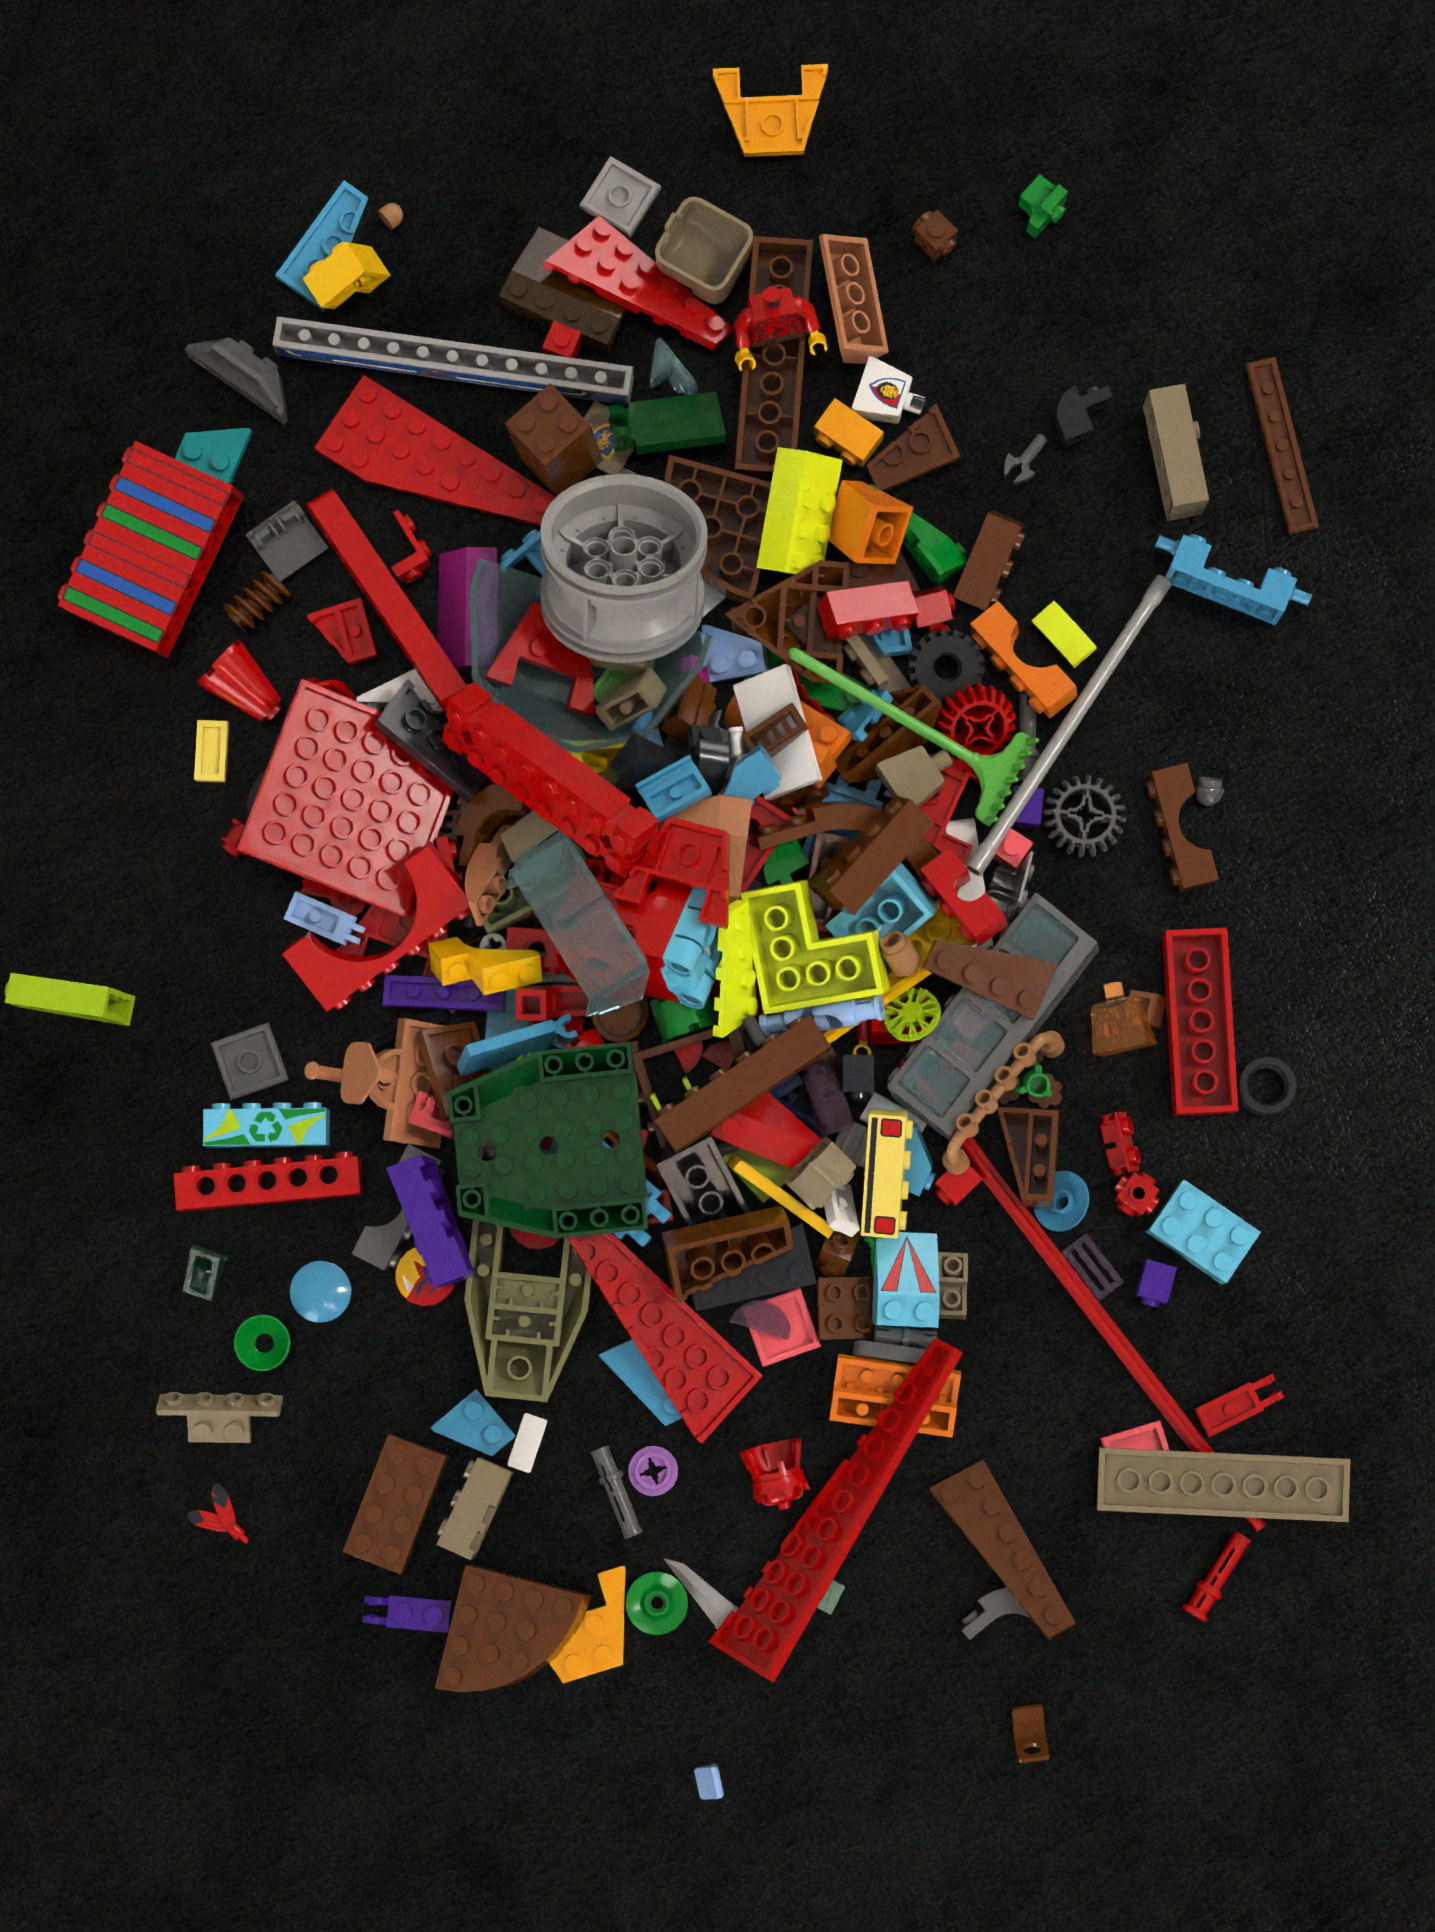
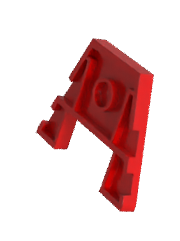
M538 602L531 603L512 631L504 647L496 655V659L490 668L484 673L483 679L508 688L512 686L518 660L571 678L572 682L565 709L587 717L593 716L595 713L593 672L588 657L562 644L551 633L544 622L541 604Z
M950 756L953 765L940 772L945 780L944 786L923 804L920 809L934 823V826L924 836L938 854L950 848L965 865L973 845L955 838L944 831L968 779L978 783L980 781L974 769L967 765L965 761Z
M669 817L646 848L648 851L638 865L632 867L628 873L630 876L621 888L618 887L613 897L618 901L642 907L652 877L706 890L707 894L698 920L704 924L727 929L729 925V833L724 830Z
M415 895L407 918L372 905L358 923V925L366 928L364 933L354 929L351 935L361 939L359 945L348 941L346 946L341 945L336 951L353 956H364L370 937L392 946L397 945L413 926L417 911V896ZM448 929L435 939L429 936L422 941L424 947L415 953L428 959L422 977H436L431 971L429 943L448 939Z

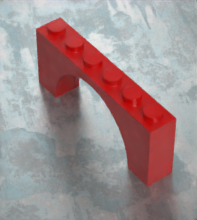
M431 841L409 856L404 862L415 886L417 911L412 928L397 945L375 955L353 956L329 948L320 942L309 930L283 951L282 955L326 1011L333 1007L336 1010L341 1009L351 1001L350 994L357 989L361 993L376 982L373 978L383 971L386 975L400 964L397 960L407 953L411 957L424 947L422 941L429 936H432L433 939L437 938L448 929L446 924L452 919L456 918L460 921L471 913L465 894V885Z

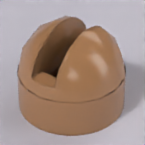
M388 203L377 211L381 220L391 230L397 227L403 220L402 209L395 203Z

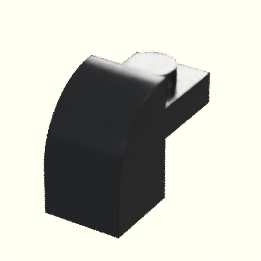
M1074 386L1061 397L1055 414V428L1063 448L1092 436L1094 428L1087 413L1110 405L1113 396L1108 386L1101 389L1099 386L1091 387L1082 393L1083 396L1079 395L1076 386Z
M691 724L687 731L691 759L711 790L712 795L708 797L716 796L719 794L727 775L728 742H722L720 728Z

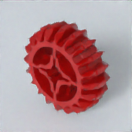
M977 683L974 690L968 684H966L965 691L962 693L959 689H955L956 696L953 699L945 696L947 706H941V716L937 718L936 724L938 727L935 728L936 731L980 755L996 754L995 751L998 748L1000 750L1005 749L1003 742L1011 741L1012 736L1009 732L1016 730L1013 723L1016 715L1011 710L1013 708L1011 702L1006 699L1002 691H996L990 685L985 688L983 684ZM996 714L994 725L990 730V724L994 720L993 716ZM961 717V721L959 725L956 727L957 731L955 732L956 723L958 719ZM969 719L972 720L974 723H975V722H978V723L981 725L982 728H980V727H979L978 725H976V724H975V725H972V724L970 723ZM946 751L949 754V756H954L956 759H960L955 755L951 754L950 752Z

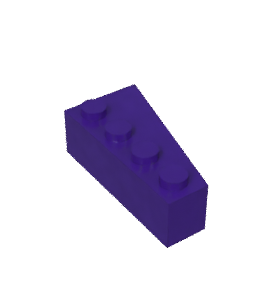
M418 1155L387 1167L386 1169L403 1208L405 1218L414 1235L415 1247L418 1253L422 1255L426 1265L424 1266V1273L430 1284L433 1283L434 1287L444 1288L476 1276L436 1160Z

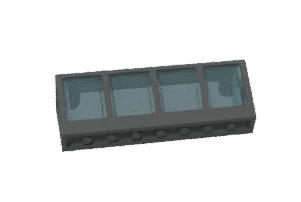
M1037 893L1031 899L1026 898L1023 907H1019L1017 911L1019 915L1013 923L1008 922V925L1001 930L999 934L1000 940L994 947L989 946L987 950L1059 963L1035 1019H1028L962 988L957 995H951L945 1003V1011L941 1015L935 1029L925 1036L920 1044L916 1042L910 1048L906 1056L908 1060L901 1068H895L888 1078L889 1084L887 1087L894 1101L949 1141L958 1130L956 1126L957 1117L963 1113L971 1114L978 1106L975 1102L976 1094L984 1089L991 1090L997 1082L994 1078L995 1071L1001 1066L1009 1067L1016 1059L1013 1054L1015 1046L1023 1042L1029 1043L1099 952L1097 941Z

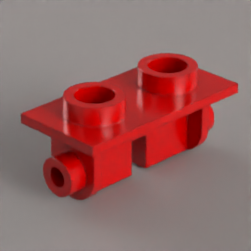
M1114 1112L1115 1119L1113 1114L1101 1116L1102 1122L1099 1124L1104 1144L1116 1143V1148L1106 1150L1110 1171H1114L1115 1176L1127 1174L1126 1168L1128 1173L1138 1172V1164L1141 1163V1157L1138 1148L1133 1145L1131 1134L1134 1133V1127L1131 1118L1127 1117L1126 1112Z

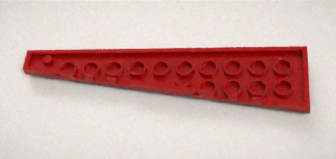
M935 1338L911 1369L908 1377L894 1392L895 1400L886 1410L882 1409L875 1418L878 1421L868 1436L862 1435L857 1442L859 1448L850 1460L844 1459L797 1522L793 1531L782 1542L780 1554L774 1561L767 1562L761 1570L764 1573L762 1578L754 1588L750 1586L743 1595L746 1598L736 1613L733 1611L729 1613L708 1641L710 1644L773 1683L775 1682L960 1359L961 1351Z

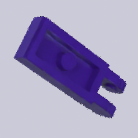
M390 1595L389 1597L365 1596L364 1603H368V1605H388L387 1617L375 1614L363 1615L362 1623L386 1625V1627L449 1632L452 1601L396 1595Z

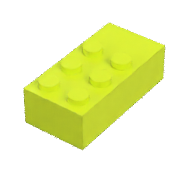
M777 448L756 568L795 575L819 560L825 561L843 460L809 451Z

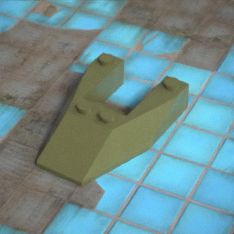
M473 1219L469 1257L476 1276L466 1280L464 1300L485 1396L548 1402L588 1313L592 1277L567 1237H564L560 1278L501 1272L506 1227Z

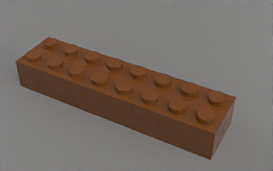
M754 236L749 297L761 294L766 288L774 286L778 289L791 288L794 297L800 296L809 301L813 240ZM806 336L753 349L748 347V350L755 359L756 367L752 370L749 360L743 361L735 473L772 481L777 448L797 450Z

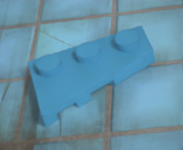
M632 1339L599 1354V1357L665 1426L682 1419Z

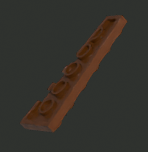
M984 1460L930 1488L932 1496L952 1521L958 1525L971 1545L977 1549L987 1565L993 1569L1007 1590L1017 1599L1020 1606L1047 1640L1075 1626L1076 1623Z

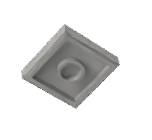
M610 156L580 203V209L595 218L600 215L616 230L631 238L661 190V185Z

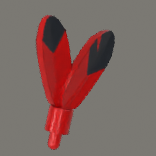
M214 1484L211 1496L217 1514L195 1510L189 1512L187 1518L198 1527L218 1532H228L236 1541L240 1539L243 1543L247 1544L249 1539L244 1535L245 1531L236 1523L234 1510L227 1491L220 1484Z

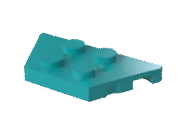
M249 428L185 433L175 459L231 484L253 432Z

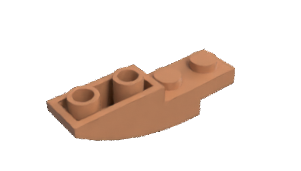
M502 825L490 843H479L469 861L465 875V894L477 926L484 924L506 891L507 883L504 875L513 861L510 860L500 835L513 825Z

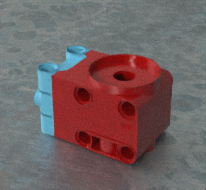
M590 858L583 861L578 867L554 920V926L561 941L555 954V960L560 969L577 983L605 995L627 997L637 993L684 1004L694 1009H702L716 980V967H718L722 959V952L717 950L719 927L704 924L698 920L707 891L652 877L643 905L640 907L618 901L613 897L618 887L621 888L626 880L616 872L611 871L604 860Z

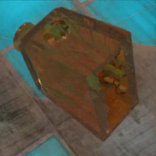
M1122 982L1105 984L1104 991L1107 1002L1094 1004L1091 1008L1093 1055L1105 1057L1156 1045L1157 1040L1141 999L1135 996L1124 997Z

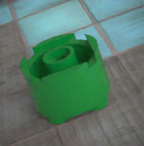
M711 993L702 1009H694L684 1004L659 998L650 1001L663 1043L711 1028L713 1025L718 1024L719 1021L717 1011L714 1010Z

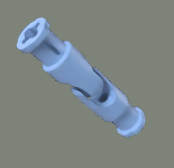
M879 994L871 998L850 999L788 1010L774 1015L760 1014L759 1026L765 1038L774 1033L779 1036L788 1031L786 1025L797 1017L802 1016L805 1019L811 1016L814 1018V1022L819 1029L824 1031L859 1025L860 1021L878 1019V1021L885 1020V1007L883 998Z

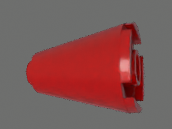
M239 639L212 664L209 669L210 671L207 674L204 673L197 682L202 688L260 721L265 717L270 721L282 709L278 705L282 699Z

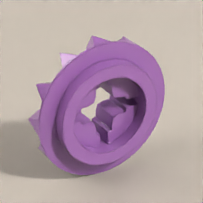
M649 1446L639 1450L629 1464V1478L632 1485L639 1492L648 1496H658L666 1493L673 1487L678 1477V1466L675 1458L662 1447ZM650 1457L655 1466L667 1467V1469H663L662 1472L658 1473L659 1479L657 1480L659 1484L655 1483L652 1476H640V1473L645 1472L644 1470L649 1468L648 1458Z

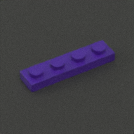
M385 975L382 1005L388 1008L505 1012L506 991L484 996L472 979L443 986L437 977Z

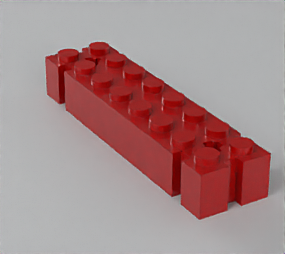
M475 682L450 698L446 714L448 723L444 726L442 742L459 755L465 752L472 766L481 770L496 784L501 785L514 795L517 800L526 804L541 818L554 825L565 836L583 847L587 853L592 854L597 859L600 856L604 857L607 867L626 880L630 876L628 873L632 867L638 865L648 851L646 848L650 844L649 841L656 836L659 819L641 806L637 809L630 805L631 798L502 702L496 705L491 701L492 695Z

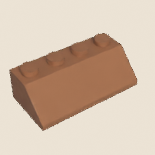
M821 234L819 241L843 363L867 364L869 356L877 359L889 352L867 238Z

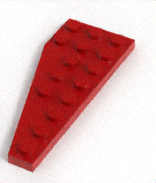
M363 375L314 447L316 452L365 483L390 487L392 490L400 492L406 491L418 494L424 498L464 508L469 507L481 510L483 513L491 515L497 514L509 517L512 520L541 527L546 509L556 498L548 491L365 375Z

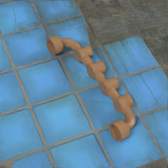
M1046 1031L1036 1035L1029 1043L1017 1044L1013 1050L1016 1059L1009 1067L1001 1066L995 1071L994 1078L997 1082L991 1090L984 1089L976 1094L975 1102L978 1106L971 1114L963 1113L957 1117L956 1126L958 1130L949 1141L947 1151L942 1159L943 1165L949 1173L960 1175L968 1169L970 1161L964 1150L960 1148L967 1138L974 1137L978 1133V1124L986 1114H992L997 1110V1101L1003 1093L1015 1088L1017 1084L1016 1077L1025 1067H1030L1035 1063V1054L1040 1049L1042 1054L1048 1058H1055L1063 1052L1065 1044L1059 1033L1056 1031Z

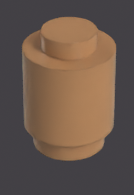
M892 931L881 939L880 952L896 976H910L916 972L921 963V958L906 935L899 931Z

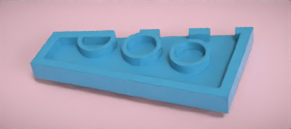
M343 180L275 274V278L323 312L326 308H321L302 278L310 272L309 268L314 263L325 260L331 255V250L334 246L341 242H352L368 197Z

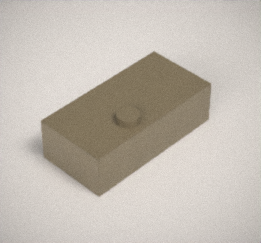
M1185 384L1149 390L1143 410L1166 520L1170 521L1202 515L1209 501V495L1197 439H1200L1199 424L1192 419Z

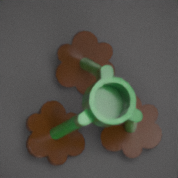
M1040 1049L1035 1054L1036 1061L1032 1065L1033 1070L1026 1073L1021 1085H1019L1020 1081L1017 1078L1015 1088L1005 1091L998 1099L1000 1104L1004 1105L1009 1100H1017L1019 1093L1024 1094L1026 1092L1028 1093L1029 1100L1032 1103H1039V1106L1043 1109L1048 1108L1049 1104L1058 1105L1061 1102L1062 1096L1059 1091L1062 1089V1085L1058 1081L1054 1082L1051 1074L1042 1073V1066L1039 1063L1043 1060L1044 1055Z

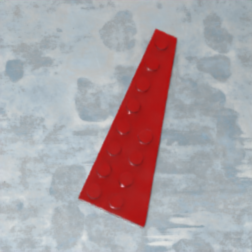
M604 1233L567 1237L693 1437L702 1444L758 1382L762 1375L684 1301L677 1303L673 1290L614 1234Z

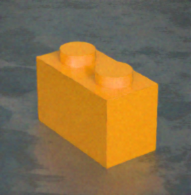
M834 398L815 424L813 435L816 436L815 440L824 448L830 449L832 447L841 453L840 458L851 466L857 464L863 468L882 442L884 432Z

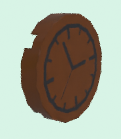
M596 992L588 1008L592 1027L596 1029L602 1038L613 1042L629 1041L637 1036L644 1028L649 1015L648 1002L645 995L637 993L627 997H616Z

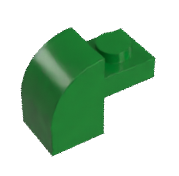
M797 839L782 843L774 848L761 868L760 883L762 888L794 882L792 877L807 869L810 862Z

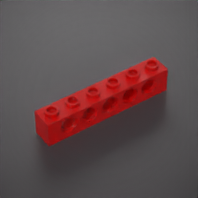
M352 1152L334 1153V1159L322 1160V1155L317 1154L303 1156L304 1161L292 1162L291 1157L273 1159V1164L261 1165V1160L243 1161V1167L231 1168V1163L212 1164V1170L200 1171V1166L182 1167V1173H174L176 1210L183 1212L363 1195L361 1158L358 1156L353 1157ZM328 1167H334L337 1171V1178L331 1184H326L322 1180V1173ZM297 1170H304L307 1175L306 1182L302 1186H294L292 1183L293 1173ZM273 1173L276 1177V1184L273 1188L266 1190L261 1185V1179L265 1174ZM236 1176H243L246 1182L244 1189L240 1192H234L231 1188V1181ZM211 1178L215 1183V1189L211 1194L203 1195L200 1190L201 1183L205 1179Z

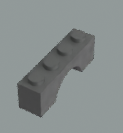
M408 1144L399 1163L418 1155H423L436 1160L443 1177L445 1170L441 1167L444 1162ZM403 1208L399 1215L388 1224L377 1227L365 1226L351 1254L384 1271H388L389 1267L395 1268L403 1253L399 1250L403 1240L409 1241L413 1235L405 1218Z

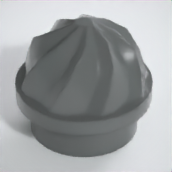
M1198 777V784L1194 785L1197 800L1205 806L1217 803L1225 790L1222 788L1223 780L1211 777Z

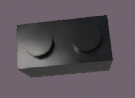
M843 1055L841 1060L842 1097H848V1102H866L867 1097H872L874 1093V1055Z

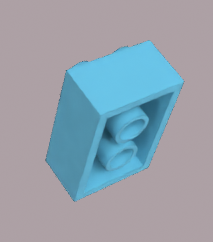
M1184 1179L1177 1184L1146 1230V1233L1220 1284L1228 1282L1261 1233Z

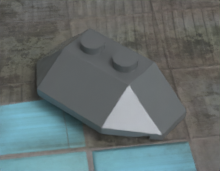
M231 338L188 344L185 351L190 359L285 425L288 417L282 379L277 371L279 367L267 357L261 360L253 354L255 350L242 340L237 343Z

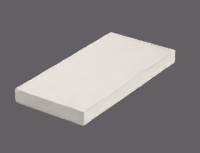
M783 664L733 685L746 733L790 703L794 704L806 723L790 665ZM790 715L785 718L792 730L797 727ZM781 723L775 726L781 736L787 734ZM771 730L766 733L771 743L776 741ZM808 730L772 758L782 772V778L778 782L780 786L769 795H764V798L770 801L822 780ZM761 738L756 741L758 745L762 744L764 748L766 747Z

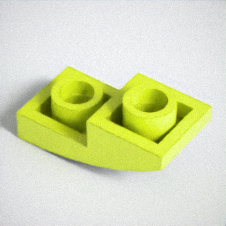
M1055 601L1031 620L1034 626L1074 668L1097 649L1095 644Z

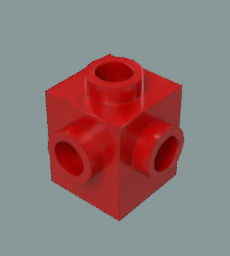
M1142 1171L1139 1175L1134 1172L1129 1177L1124 1174L1114 1188L1118 1192L1114 1197V1200L1119 1203L1117 1208L1130 1217L1134 1214L1139 1217L1144 1212L1150 1214L1160 1200L1156 1197L1159 1189L1154 1186L1156 1181ZM1135 1188L1143 1190L1144 1196L1142 1199H1136L1133 1196Z

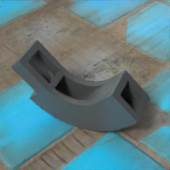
M1005 1586L992 1589L976 1599L984 1609L981 1612L974 1609L962 1619L965 1625L960 1629L971 1640L992 1621L1002 1615L1014 1613L1029 1616L1020 1606L1017 1599L1011 1595Z

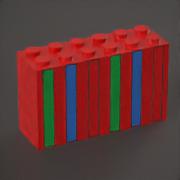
M135 441L133 446H129L123 455L122 463L124 465L120 474H115L110 483L109 490H111L107 502L103 501L98 508L96 517L99 519L94 529H89L85 536V548L81 557L77 556L71 566L73 574L68 584L65 583L59 591L58 600L60 601L58 606L77 617L168 658L244 495L234 486Z

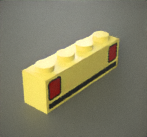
M872 1108L869 1113L861 1236L898 1239L900 1230H906L907 1212L902 1211V1199L908 1200L909 1181H904V1170H910L911 1151H906L907 1139H912L913 1121L908 1120L909 1111Z

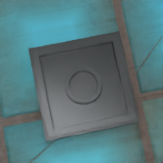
M270 1023L262 1024L211 1043L231 1101L289 1081Z

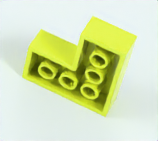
M808 879L748 890L741 893V899L748 901L751 943L753 945L752 955L764 1015L879 995L890 990L885 959L880 952L881 939L879 929L819 940Z

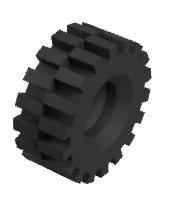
M936 630L921 637L912 647L913 650L907 660V674H909L911 685L915 688L917 685L925 684L942 705H947L945 696L951 699L956 696L955 689H959L962 693L965 691L966 684L971 685L973 690L977 683L981 684V678L985 667H983V654L980 653L979 646L968 635L956 630ZM944 655L953 657L958 665L957 673L950 679H941L934 671L936 660Z

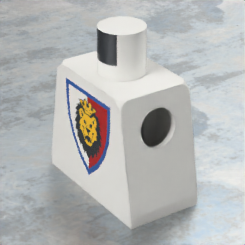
M869 356L852 410L866 420L897 424L900 421L903 410L920 415L925 397L909 392L912 383L911 376Z

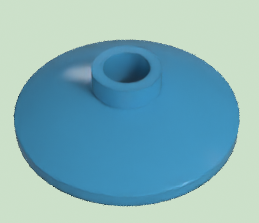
M1057 1171L1054 1209L1034 1207L1038 1221L1045 1228L1057 1232L1067 1231L1075 1227L1083 1219L1088 1209L1089 1191L1086 1183L1073 1172ZM1068 1199V1204L1064 1208V1203Z

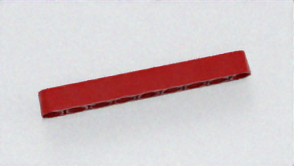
M331 488L306 503L309 513L441 709L447 714L449 699L466 688L467 685L343 502Z

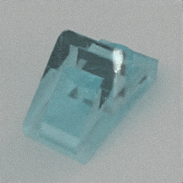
M660 337L655 342L650 377L651 389L671 376L669 382L679 394L682 391L685 395L695 394L698 391L697 382Z

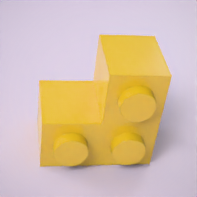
M341 242L332 248V254L325 260L314 263L309 268L310 272L302 279L321 308L335 310L356 291L369 294L391 275L372 247L351 242Z

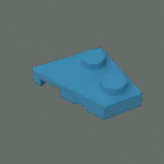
M869 689L870 692L889 703L893 700L892 696L885 689ZM859 699L860 702L853 709H848L839 716L837 724L851 732L853 736L851 740L862 742L868 736L864 731L865 726L869 722L872 724L877 723L882 716V712Z
M477 1389L430 1427L436 1433L490 1456H494L516 1437Z

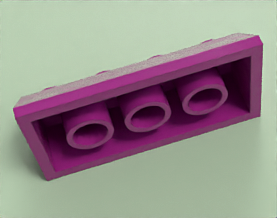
M466 547L439 554L438 644L458 673H485L498 654L499 553L497 547Z

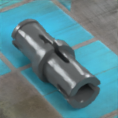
M875 1325L873 1342L927 1349L935 1338L937 1339V1331L917 1330L910 1328V1326L891 1327Z

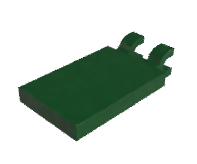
M716 391L629 402L628 409L621 405H608L609 425L614 435L615 453L636 448L637 454L726 443V432Z

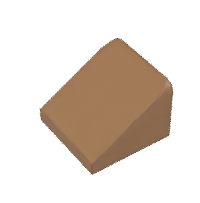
M1130 990L1128 1003L1133 1002L1132 1007L1134 1008L1138 1006L1135 1001L1140 1005L1137 1008L1140 1010V1013L1136 1018L1144 1016L1145 1025L1161 1027L1166 998L1156 993ZM1131 1008L1128 1021H1132L1138 1010Z

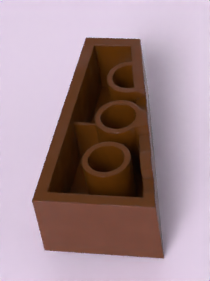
M899 796L892 799L886 804L883 812L808 882L809 887L831 909L855 915L934 826V823L911 799Z
M782 1205L661 1233L671 1287L677 1303L688 1299V1295L700 1289L703 1292L713 1287V1283L727 1276L732 1278L740 1274L741 1270L753 1264L759 1265L794 1248L789 1219Z

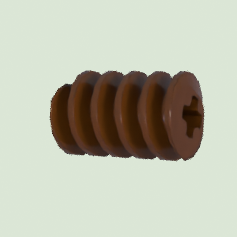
M260 571L259 575L262 582L251 579L250 582L253 590L243 587L241 590L244 598L237 595L232 597L236 606L228 603L224 604L228 616L246 635L245 625L252 629L256 628L253 620L254 617L261 621L265 620L262 613L263 609L270 613L274 612L271 605L272 601L279 605L283 603L279 594L283 593L288 597L291 596L287 588L272 573L268 574L265 571Z

